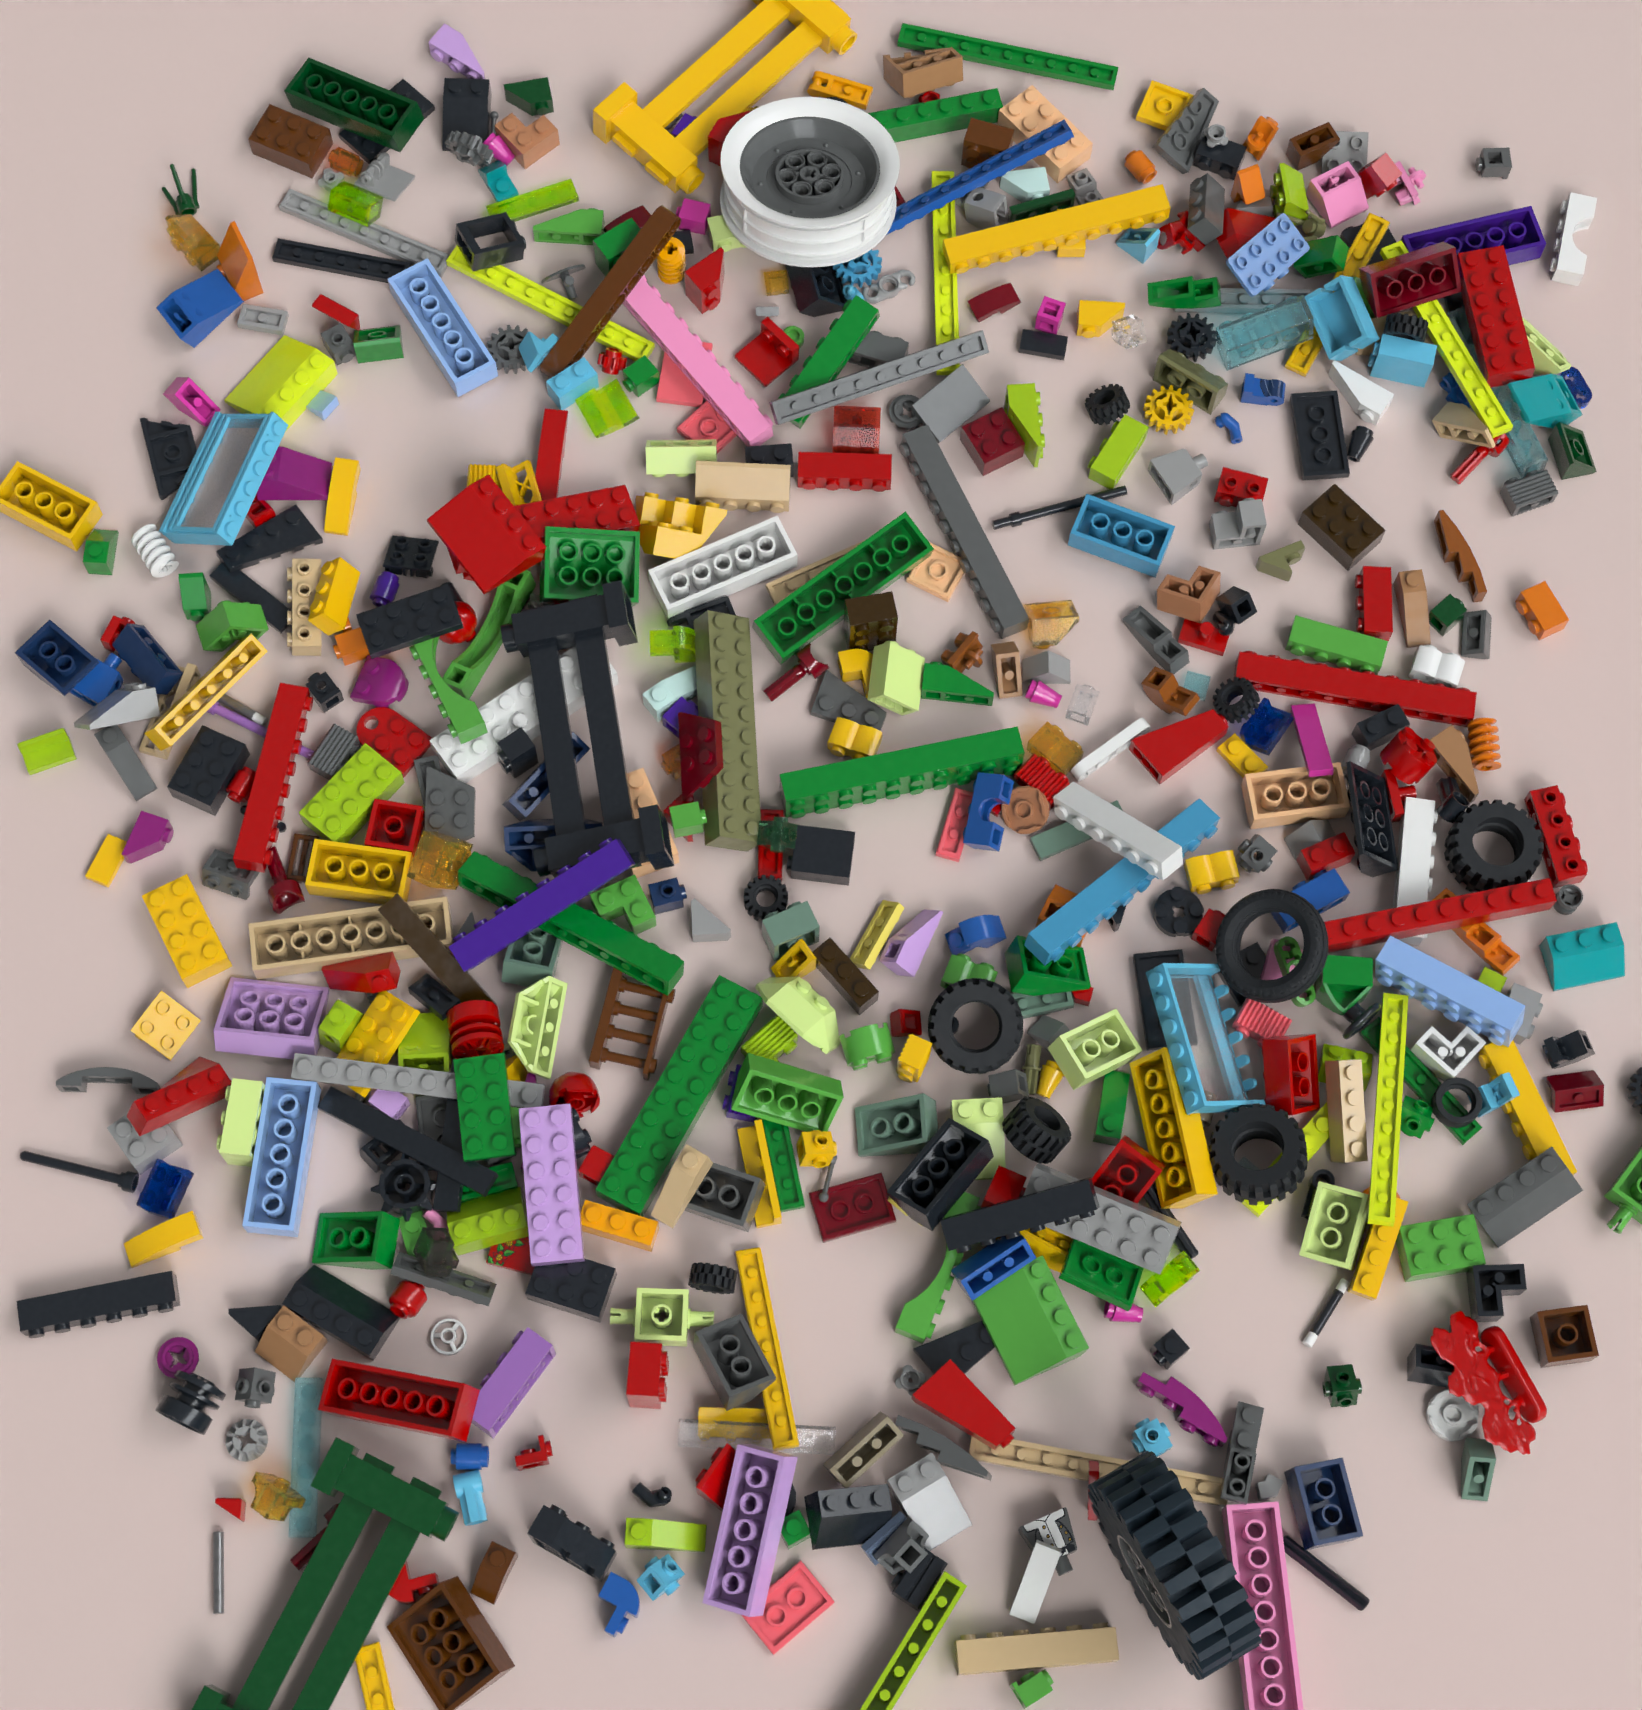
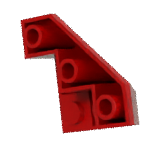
M1228 207L1224 209L1223 234L1216 239L1226 258L1228 259L1276 217Z

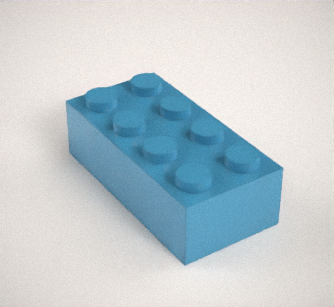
M1086 494L1070 532L1068 546L1156 578L1172 539L1175 526Z

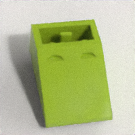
M1035 383L1010 384L1006 388L1004 411L1025 443L1024 454L1034 467H1038L1039 458H1043V448H1045L1044 433L1041 434L1043 416L1042 413H1039L1038 408L1041 404L1040 392H1036Z
M420 1013L399 1045L398 1066L451 1073V1035L448 1030L447 1018L442 1021L434 1013Z

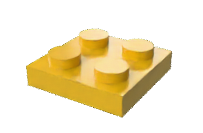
M1152 80L1136 115V121L1166 131L1194 95Z

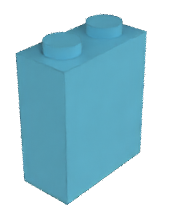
M1382 334L1380 341L1374 343L1373 351L1369 357L1368 367H1371L1370 376L1424 388L1434 365L1437 345Z

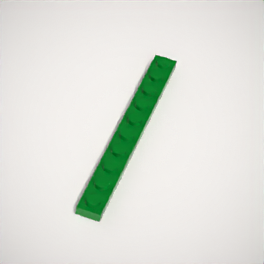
M902 23L897 43L898 47L922 52L953 47L963 57V60L1108 90H1114L1119 68Z

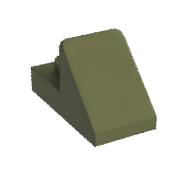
M1300 540L1260 556L1256 564L1257 571L1287 582L1290 581L1292 570L1289 565L1301 560L1305 550L1303 542Z

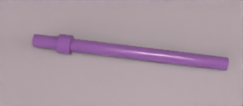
M218 701L206 711L212 715L217 714L264 738L266 736L268 728L221 706ZM302 745L299 755L310 759L315 751Z

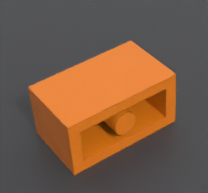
M1546 581L1521 591L1515 601L1518 612L1524 615L1528 622L1529 630L1537 636L1538 640L1563 630L1569 621Z

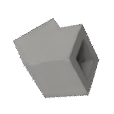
M1268 1474L1264 1481L1257 1482L1255 1487L1258 1501L1275 1498L1279 1493L1283 1480Z

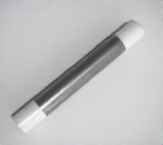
M226 694L218 700L262 726L267 722L265 716Z

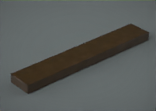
M398 893L378 909L461 1003L472 1000H486L497 1005L468 971H463L454 955Z

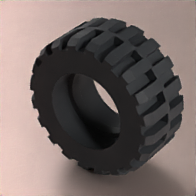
M1494 799L1492 804H1490L1488 800L1480 801L1478 805L1472 804L1465 812L1458 816L1448 832L1449 835L1445 839L1444 846L1447 849L1444 852L1446 861H1450L1447 866L1450 873H1456L1455 880L1459 884L1464 882L1467 885L1465 889L1470 892L1474 889L1480 892L1526 883L1535 873L1541 863V854L1544 851V844L1539 842L1543 836L1541 830L1535 829L1536 821L1533 818L1529 820L1526 816L1528 812L1523 808L1519 811L1515 808L1516 804L1511 802L1505 805L1502 804V800ZM1484 831L1502 835L1513 848L1514 861L1504 866L1493 865L1484 861L1474 849L1473 836Z
M981 978L964 979L945 988L935 999L929 1013L928 1034L934 1051L951 1068L968 1074H983L1000 1068L1017 1052L1023 1036V1016L1017 1001L1001 985ZM971 1002H980L988 1005L994 1010L999 1020V1031L996 1039L989 1046L978 1050L962 1046L955 1039L952 1032L954 1014L961 1006Z
M1254 1103L1251 1108H1246L1245 1105L1237 1107L1238 1112L1233 1113L1230 1111L1225 1114V1121H1218L1215 1125L1216 1132H1212L1210 1136L1209 1156L1215 1180L1218 1186L1223 1187V1191L1228 1196L1234 1193L1235 1200L1241 1203L1244 1199L1249 1200V1205H1257L1259 1201H1264V1205H1269L1276 1198L1278 1201L1286 1198V1192L1292 1194L1297 1189V1183H1302L1305 1177L1304 1171L1307 1170L1308 1160L1303 1130L1299 1128L1298 1122L1294 1117L1288 1119V1112L1283 1109L1277 1112L1273 1105L1267 1104L1266 1108L1260 1107V1103ZM1252 1139H1267L1276 1143L1282 1149V1156L1279 1161L1264 1170L1244 1168L1234 1159L1236 1150L1243 1143Z

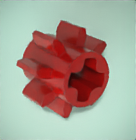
M607 347L605 352L599 353L597 364L602 365L601 371L612 375H618L619 370L623 371L627 362V358L622 357L623 351Z

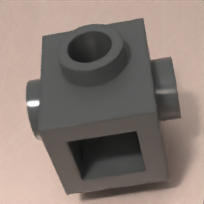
M1255 834L1250 840L1245 839L1238 847L1240 852L1236 857L1241 860L1238 864L1248 873L1251 871L1259 873L1260 871H1266L1273 862L1271 858L1277 853V850L1262 836Z
M255 1367L239 1369L238 1380L235 1386V1400L245 1402L244 1406L248 1408H260L261 1404H271L275 1392L276 1372Z

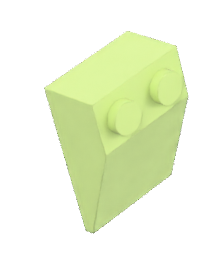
M1002 1097L952 1100L950 1106L951 1119L988 1139L994 1155L975 1180L993 1179L999 1165L1006 1168L1005 1135L1002 1125L1004 1121Z

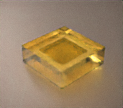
M786 270L764 272L767 296L789 294Z

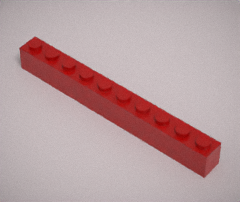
M1239 651L1234 671V677H1239V679L1243 677L1249 680L1255 690L1260 692L1382 712L1399 704L1406 717L1467 727L1468 723L1474 719L1477 692H1472L1463 687L1457 689L1449 688L1444 684H1426L1417 679L1408 681L1393 675H1375V673L1370 671L1356 672L1347 667L1333 668L1323 663H1304L1300 659H1281L1277 655H1257L1253 651Z
M1546 878L1325 921L1329 942L1328 953L1387 942L1390 935L1396 939H1403L1547 911L1551 909L1557 900L1551 880Z

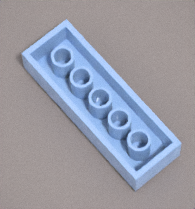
M428 258L387 279L390 293L457 397L498 376L496 362Z
M1391 935L1375 959V978H1377L1379 983L1386 987L1392 986L1398 989L1402 995H1407L1409 999L1415 998L1421 1001V1004L1429 1010L1436 1009L1444 1013L1443 1015L1452 1022L1459 1021L1472 1029L1476 1034L1482 1033L1498 1046L1504 1045L1509 1047L1523 1024L1525 1005Z
M266 1077L242 1224L248 1233L298 1237L321 1088L317 1082Z

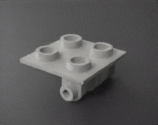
M1335 131L1340 141L1322 157L1321 174L1347 161L1358 172L1367 165L1369 132Z
M383 152L377 155V160H373L354 185L395 202L415 179V175L390 166V156L388 153Z

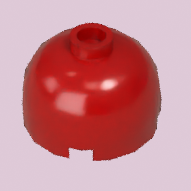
M567 1072L555 1079L549 1089V1105L571 1104V1107H574L577 1111L579 1118L584 1117L582 1112L590 1110L592 1113L599 1106V1091L594 1081L588 1075L579 1072Z

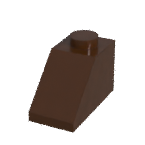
M1327 122L1290 138L1286 155L1298 171L1317 163L1340 141V138L1331 124Z
M492 1541L480 1564L470 1593L495 1605L518 1558L517 1553Z

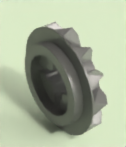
M901 395L895 398L889 407L891 422H894L898 428L903 427L907 430L912 427L917 428L921 421L913 411L911 412L912 418L908 417V415L903 416V408L911 411L910 406L919 398L913 395Z

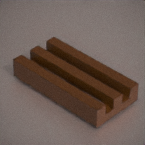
M294 834L286 875L288 880H295L300 884L306 882L307 873L306 876H303L309 842L313 841L308 867L314 839H320L319 836ZM300 840H304L298 873L293 875Z

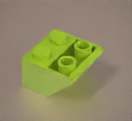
M1279 163L1277 173L1273 175L1274 183L1270 185V197L1275 201L1273 206L1274 217H1277V213H1285L1298 219L1307 220L1309 215L1306 214V210H1309L1303 174L1285 163Z

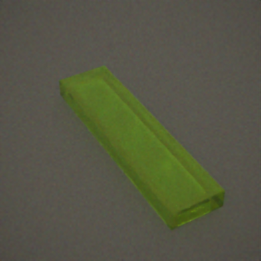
M568 179L487 205L486 210L489 216L507 212L510 219L516 222L578 202L579 196L572 179Z

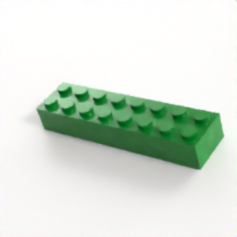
M905 511L755 619L752 628L781 665L808 643L813 642L844 619L845 599L879 594L929 558L934 548Z

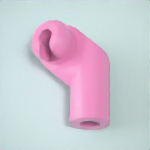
M433 1209L431 1211L426 1210L422 1216L434 1228V1233L431 1234L430 1239L433 1244L441 1245L443 1242H446L449 1236L447 1221L437 1211Z

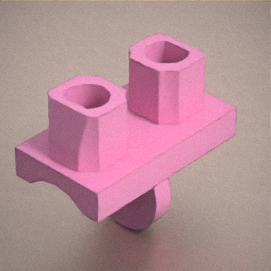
M1396 162L1395 165L1402 172V175L1396 179L1397 185L1402 183L1404 186L1403 189L1395 192L1400 206L1411 201L1414 205L1420 203L1418 192L1414 185H1417L1418 189L1424 187L1422 181L1426 177L1423 170L1416 171L1414 167H1411L1408 170L1410 176H1408L1401 162Z

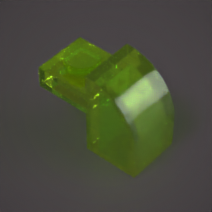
M673 626V630H649L650 656L674 655L675 663L696 662L694 629L684 626Z
M1182 1251L1164 1267L1160 1275L1157 1273L1152 1275L1140 1286V1289L1152 1304L1157 1307L1193 1279L1200 1270L1187 1253Z

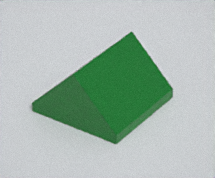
M400 325L354 331L353 345L358 364L404 358Z

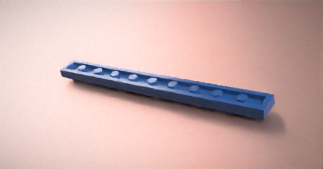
M1062 120L896 207L895 218L886 235L895 230L902 229L905 225L916 219L923 218L935 209L944 207L956 198L965 196L966 193L984 186L987 182L1005 175L1008 171L1018 166H1023L1027 161L1044 155L1048 150L1065 144L1074 137L1072 130L1066 121Z

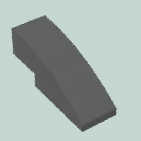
M1141 605L1123 618L1124 624L1137 641L1166 671L1175 674L1190 663L1188 650L1172 638V632Z

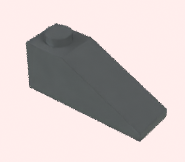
M118 725L107 726L94 734L136 801L158 789Z

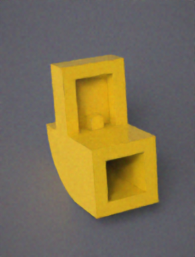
M863 649L839 651L837 662L842 681L849 682L861 679L865 697L868 698L873 654Z

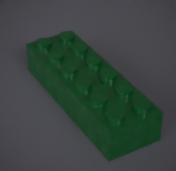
M309 57L284 90L292 108L397 152L403 150L424 120V116L416 101Z

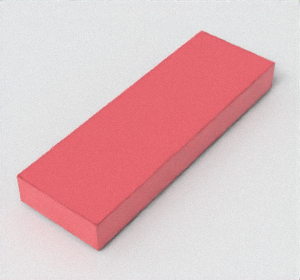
M955 788L936 856L959 862L964 847L963 831L967 826L968 807L972 802L974 792Z

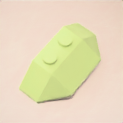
M1522 317L1535 365L1533 375L1558 374L1570 369L1572 365L1563 354Z
M546 976L516 993L507 1040L527 1071L545 1079H551L568 983L551 976Z
M769 977L755 986L764 1002L803 1039L813 1046L819 1047L825 1054L838 1048L840 1038L836 1011L826 998L820 996L812 989L806 980L800 977Z

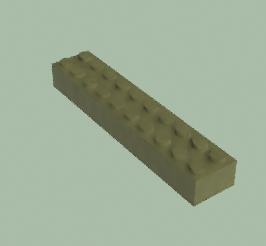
M707 610L694 620L698 716L721 722L724 768L716 776L712 777L705 788H702L703 809H705L707 823L704 824L705 846L748 852L762 843L749 618Z

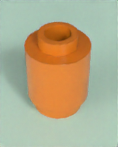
M1133 150L1126 156L1124 166L1138 182L1147 184L1156 176L1155 165L1142 150Z

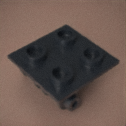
M392 535L383 563L385 571L397 575H402L403 573V576H407V572L410 570V577H414L416 570V577H432V564L439 541Z

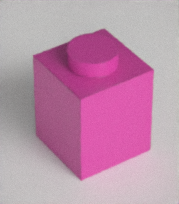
M684 198L682 207L678 206L676 215L681 218L679 229L705 235L707 231V218L711 217V205Z

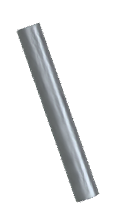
M213 1532V1614H224V1532Z

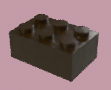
M1333 484L1302 512L1298 525L1347 571L1381 542L1386 531L1336 484Z
M892 591L845 599L843 630L848 650L863 649L872 651L874 646L884 644L886 641L896 642L898 615Z

